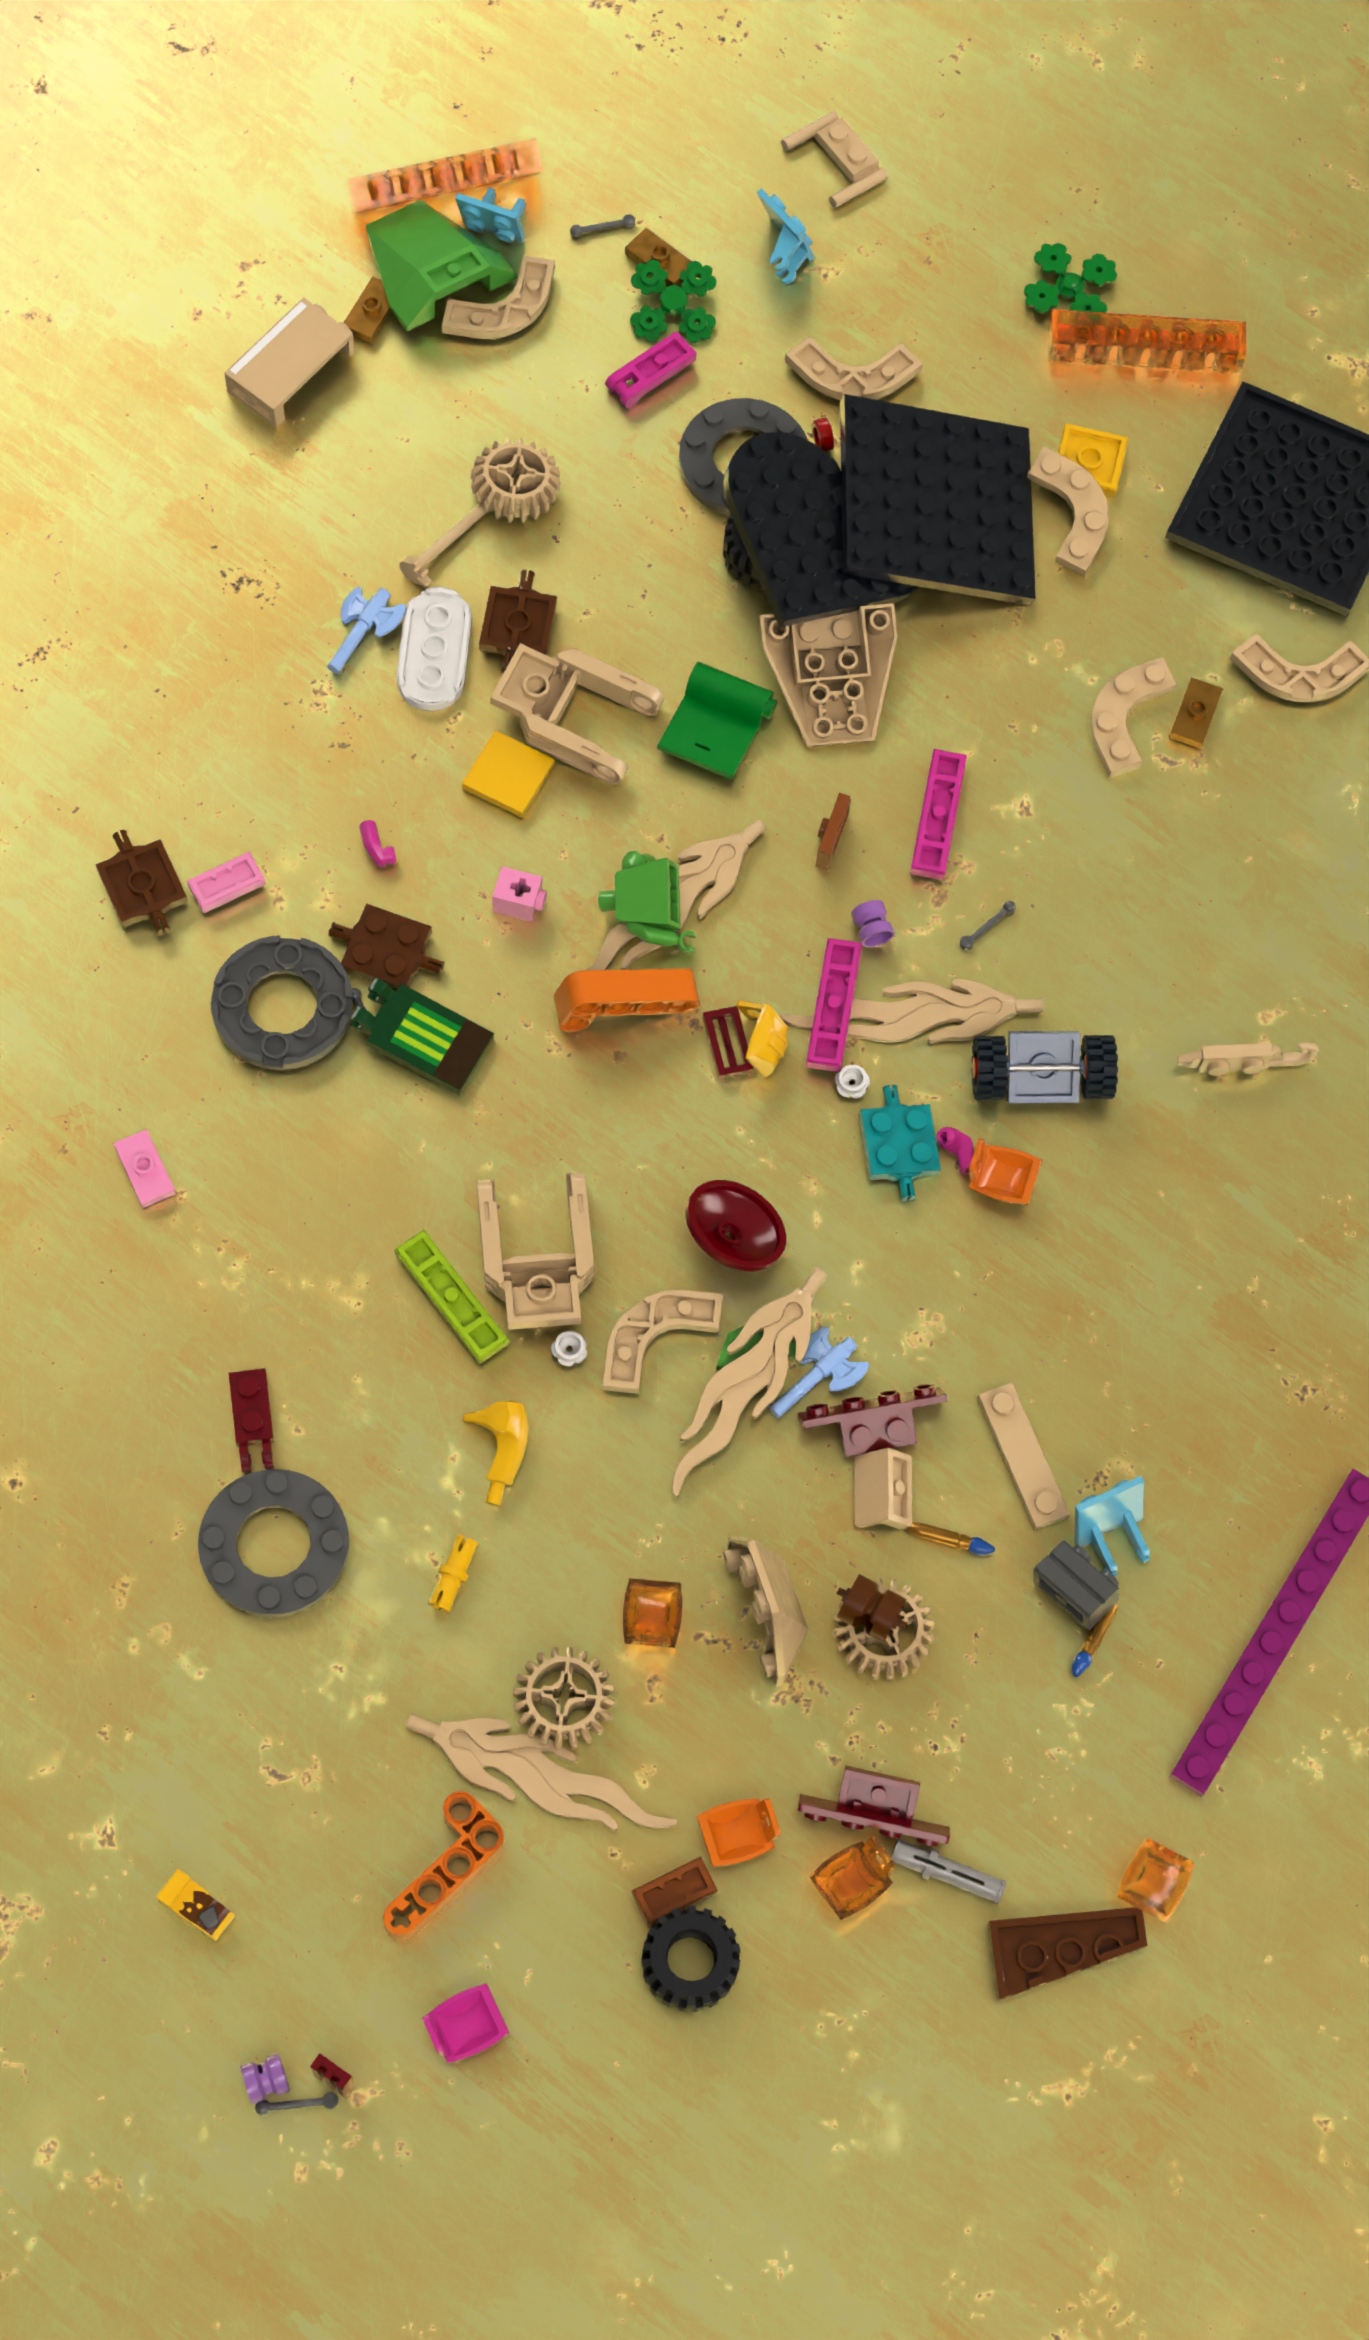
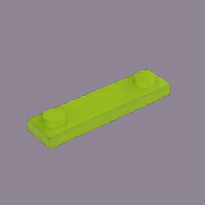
M422 1230L394 1249L395 1255L479 1364L509 1345L507 1336L425 1230Z

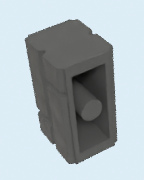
M1064 1540L1033 1570L1034 1582L1086 1629L1090 1630L1102 1619L1104 1614L1106 1615L1118 1603L1120 1588L1117 1586L1119 1583L1108 1570L1102 1569L1099 1571L1090 1563L1091 1558L1082 1547L1079 1545L1072 1547Z

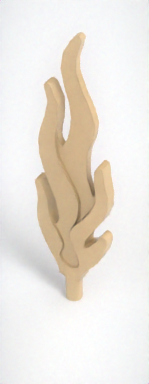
M757 819L740 835L734 833L725 838L703 841L679 853L678 860L680 863L693 861L679 865L681 929L696 899L706 887L714 885L710 892L702 899L697 910V917L699 919H702L715 904L731 892L738 879L742 860L748 852L749 844L766 830V826L762 821ZM622 923L613 927L604 939L594 964L587 970H606L621 948L636 936L629 933L626 925ZM643 940L638 942L626 952L621 963V970H628L633 961L662 946L650 944Z
M965 979L952 980L951 988L961 993L934 983L923 981L908 982L886 987L883 990V996L887 998L915 995L903 1001L874 1002L865 999H853L850 1019L873 1020L882 1024L878 1026L849 1025L847 1037L881 1043H895L912 1039L937 1026L957 1022L961 1024L942 1028L930 1034L928 1043L973 1040L975 1036H983L991 1032L1003 1022L1014 1019L1016 1014L1043 1012L1042 998L1015 1000L1014 995H1007L982 983ZM782 1013L780 1018L785 1023L794 1027L812 1029L814 1015L796 1016Z
M815 1267L801 1289L797 1287L789 1295L776 1299L753 1313L738 1337L727 1347V1354L732 1355L744 1348L754 1335L760 1331L764 1333L761 1340L750 1351L724 1366L707 1383L700 1398L693 1422L680 1435V1441L686 1442L696 1436L706 1422L711 1409L722 1401L721 1412L711 1432L680 1460L674 1473V1497L679 1496L684 1479L692 1468L705 1459L719 1453L729 1444L742 1411L754 1395L767 1386L766 1394L753 1409V1419H757L775 1401L782 1391L786 1379L789 1346L792 1340L795 1343V1362L800 1363L803 1360L811 1334L813 1296L827 1277V1274L822 1269Z
M411 1714L408 1719L406 1728L433 1738V1744L437 1745L444 1752L450 1763L465 1780L477 1787L497 1793L510 1802L515 1800V1793L504 1782L489 1775L483 1768L498 1770L508 1777L538 1807L556 1816L600 1822L610 1830L616 1831L618 1828L617 1823L607 1812L588 1805L575 1803L568 1797V1795H583L607 1803L639 1826L660 1829L674 1827L677 1824L676 1819L656 1817L644 1812L611 1779L597 1775L576 1773L553 1763L542 1753H551L569 1763H577L578 1756L564 1747L560 1750L555 1749V1741L549 1739L546 1746L540 1744L541 1735H535L533 1738H530L527 1734L499 1737L489 1735L508 1731L510 1724L507 1721L495 1718H474L458 1722L441 1721L440 1724H437L414 1714Z

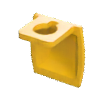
M738 1000L736 1007L748 1019L757 1020L746 1059L762 1077L766 1078L773 1073L780 1058L783 1059L788 1045L787 1033L790 1028L768 1003L763 1005Z

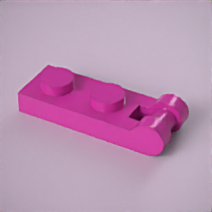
M675 331L612 373L605 381V386L612 393H617L620 396L619 400L626 408H631L642 396L696 361L697 353ZM632 379L635 384L629 387L626 382Z

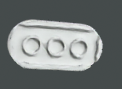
M444 587L428 588L421 591V594L415 599L413 597L406 606L397 667V685L404 700L421 710L436 711L444 709L456 702L464 689L472 628V613L467 601L465 602L461 595L452 589Z

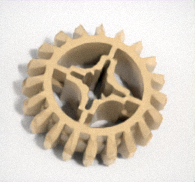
M507 438L504 445L495 441L492 449L484 447L482 455L477 456L471 470V489L473 494H476L477 504L484 503L486 513L495 511L497 520L503 515L507 516L509 523L514 518H520L524 524L527 516L537 520L540 512L547 514L550 505H554L557 500L561 484L559 481V467L555 466L554 457H547L546 448L536 450L535 442L525 445L522 438L517 443H512ZM517 475V484L513 485L515 476Z
M877 1578L875 1583L878 1584V1591L890 1590L907 1599L900 1615H902L901 1620L907 1622L906 1626L913 1625V1643L901 1652L897 1634L904 1631L905 1628L902 1629L898 1626L896 1629L892 1628L883 1643L865 1633V1627L861 1633L855 1634L854 1626L838 1619V1614L835 1615L834 1622L842 1627L834 1629L833 1636L838 1639H845L838 1644L837 1650L838 1652L850 1650L845 1662L849 1665L858 1660L860 1662L857 1668L859 1674H862L867 1666L872 1668V1679H877L880 1670H884L886 1679L892 1680L895 1668L904 1677L908 1674L907 1664L917 1669L921 1664L917 1656L921 1658L928 1657L930 1650L925 1645L933 1644L935 1637L926 1631L934 1629L935 1621L923 1619L930 1614L931 1608L930 1606L918 1607L923 1596L917 1594L910 1598L908 1596L911 1590L910 1585L906 1584L901 1592L896 1590L897 1580L892 1579L889 1587L884 1588L882 1579ZM841 1601L839 1604L840 1609L844 1603L843 1601ZM878 1645L884 1650L886 1655L890 1656L874 1654L865 1647Z
M570 1646L566 1648V1656H559L557 1647L551 1648L552 1658L547 1660L544 1653L539 1652L537 1654L539 1666L527 1661L525 1669L530 1675L520 1673L517 1675V1682L524 1687L513 1689V1696L517 1699H522L513 1704L514 1712L518 1713L526 1712L520 1716L518 1723L520 1726L533 1723L529 1727L527 1735L533 1738L539 1732H542L540 1744L546 1746L550 1737L555 1738V1749L560 1750L562 1748V1739H569L570 1748L576 1749V1737L581 1736L583 1742L589 1744L591 1743L589 1729L598 1735L603 1733V1727L597 1720L602 1722H610L612 1715L605 1709L615 1707V1699L607 1697V1695L614 1692L615 1687L614 1684L603 1683L609 1678L610 1673L608 1670L596 1673L600 1666L598 1658L593 1659L589 1664L585 1663L588 1652L585 1650L580 1652L578 1659L573 1657V1647ZM561 1671L560 1678L556 1684L542 1686V1689L535 1688L545 1676ZM573 1672L583 1676L590 1683L595 1695L587 1694V1690L578 1689L573 1684ZM567 1682V1692H569L570 1699L567 1700V1704L564 1706V1713L561 1714V1704H559L558 1697H560L561 1691L564 1689V1683ZM533 1701H541V1705L548 1706L554 1710L556 1714L555 1724L546 1721L539 1715ZM586 1707H593L589 1715L582 1721L567 1725L568 1717L572 1712L585 1710Z

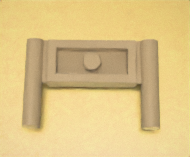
M835 111L828 113L781 140L783 149L789 151L815 137V140L853 184L829 197V201L834 208L839 207L888 178L886 170L879 167V160L846 121L842 117L839 119Z

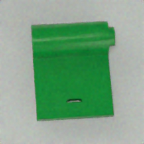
M698 661L688 679L685 696L658 743L657 749L732 780L764 718L770 720L775 711L777 700L773 699L774 692Z

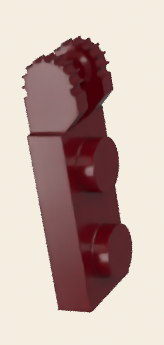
M266 1369L229 1373L235 1439L236 1445L239 1447L242 1472L251 1471L252 1461L248 1449L249 1445L262 1444V1462L265 1465V1469L274 1468L271 1445L274 1442Z

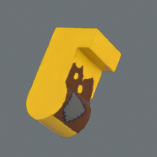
M180 1869L176 1870L156 1896L162 1906L213 1941L219 1938L235 1917L229 1909L211 1897L210 1893L196 1884Z

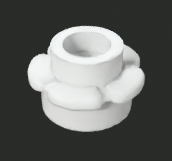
M857 1065L845 1066L835 1076L836 1089L843 1097H862L870 1083L867 1073ZM854 1080L855 1084L850 1085L849 1081Z
M566 1331L557 1336L556 1341L552 1343L551 1352L554 1357L558 1358L560 1364L572 1366L574 1363H581L585 1359L587 1343L580 1334ZM568 1346L573 1348L571 1352L566 1350Z

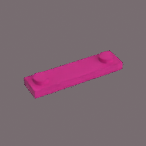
M933 749L910 874L944 880L967 755Z
M827 939L806 1060L807 1068L840 1072L842 1069L862 951V943Z

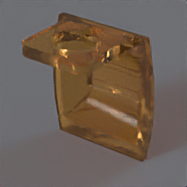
M629 1578L623 1605L624 1643L675 1648L682 1617L681 1583Z
M871 1836L865 1844L861 1841L831 1856L809 1878L838 1918L843 1920L869 1906L892 1885L893 1882L889 1877L896 1866L876 1837ZM876 1853L880 1856L883 1863L880 1864L875 1858L877 1856Z
M1147 1838L1130 1862L1122 1879L1117 1897L1165 1923L1177 1907L1186 1890L1194 1862Z

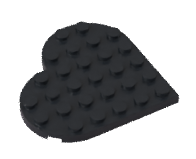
M771 432L750 438L732 456L724 474L725 500L779 627L858 611L860 606L896 603L910 596L919 587L843 574L841 470L837 462L820 447L790 433Z

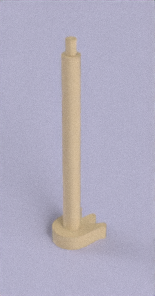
M484 503L474 508L419 557L407 556L399 563V567L403 575L411 582L425 588L431 584L433 580L426 575L429 570L425 566L486 514Z

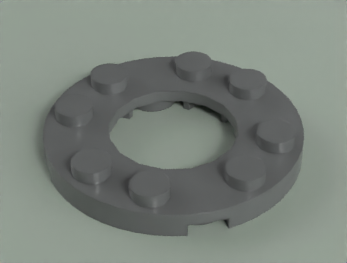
M737 398L715 403L697 414L683 433L679 448V462L683 481L698 501L718 513L727 516L731 514L724 495V474L717 469L713 460V449L717 441L728 433H741L745 430H751L754 434L756 432L759 434L771 432L790 433L808 440L800 424L789 413L763 400Z
M280 935L270 936L246 944L225 961L214 980L211 1012L215 1028L221 1040L239 1058L266 1069H295L312 1064L323 1058L344 1037L353 1013L352 988L343 965L325 947L305 938L297 940L280 938ZM288 973L301 977L311 985L317 997V1008L314 1016L305 1027L292 1033L282 1034L264 1031L256 1025L248 1013L247 1002L252 989L262 979L273 974Z
M270 1469L253 1472L235 1480L214 1498L200 1526L198 1550L200 1562L209 1584L226 1603H230L249 1615L263 1618H280L295 1615L313 1607L332 1591L347 1563L349 1533L346 1519L339 1503L323 1485L311 1477L295 1471ZM280 1507L290 1510L304 1520L310 1531L311 1546L306 1559L296 1570L284 1576L265 1577L255 1574L243 1564L237 1551V1537L243 1524L251 1515L265 1508Z

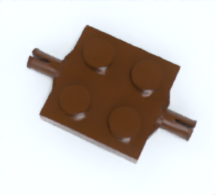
M527 569L521 571L518 587H490L479 641V651L503 655L502 673L505 672L520 643L547 656L557 596L541 594L533 590L532 584L535 573L531 570L528 572V577Z
M120 830L124 842H122L118 831L115 832L113 839L120 852L111 859L95 865L122 927L125 928L142 920L151 919L158 936H163L159 923H161L165 934H168L171 928L164 914L170 909L188 903V900L161 839L147 845L132 846L126 830Z
M367 903L359 922L352 929L333 922L332 928L329 930L328 936L347 942V950L341 962L346 972L372 981L378 978L387 983L391 988L397 990L401 984L409 987L412 978L420 969L440 975L444 968L445 961L426 955V945L432 933L431 926Z

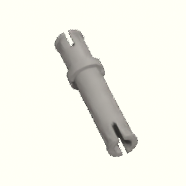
M899 1838L897 1839L889 1862H895L920 1872L921 1877L928 1880L929 1877L958 1887L961 1890L991 1900L996 1904L999 1903L1006 1885L1005 1880H1000L969 1866L938 1855L939 1851L931 1848L929 1852L906 1843Z

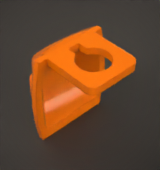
M979 1138L969 1167V1189L999 1201L1028 1205L1042 1159L1012 1148L985 1145V1140Z
M759 1798L733 1801L713 1807L697 1815L712 1867L733 1865L758 1857L775 1848L773 1841L781 1834L769 1798L763 1799L761 1802ZM767 1816H768V1819H769L770 1826H768V1823H767V1819H766Z

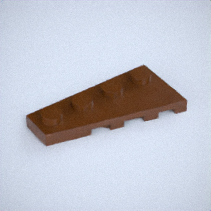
M1142 1907L992 1920L987 1923L997 2002L1139 1951L1148 1946Z

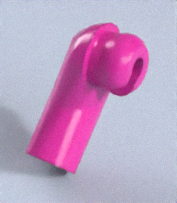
M371 820L363 821L359 826L363 846L374 863L382 868H385V865H394L396 863L394 847L387 846L382 848L376 823Z
M941 1128L937 1132L936 1139L942 1148L957 1156L960 1173L969 1174V1167L974 1154L971 1138L955 1128Z

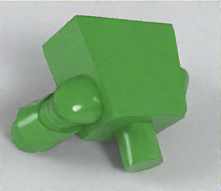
M628 852L622 859V870L615 873V890L599 892L598 904L602 912L615 911L616 920L626 925L629 933L647 943L666 947H673L675 944L682 953H689L695 950L692 947H685L682 943L684 936L689 938L697 937L693 931H685L679 935L675 932V930H681L679 865L668 858L656 860L648 853Z

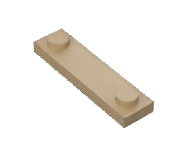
M1013 1383L979 1394L978 1402L1034 1531L1069 1518L1070 1513Z

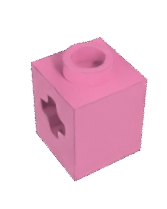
M502 867L492 896L493 912L533 922L536 911H543L547 897V891L542 890V876Z

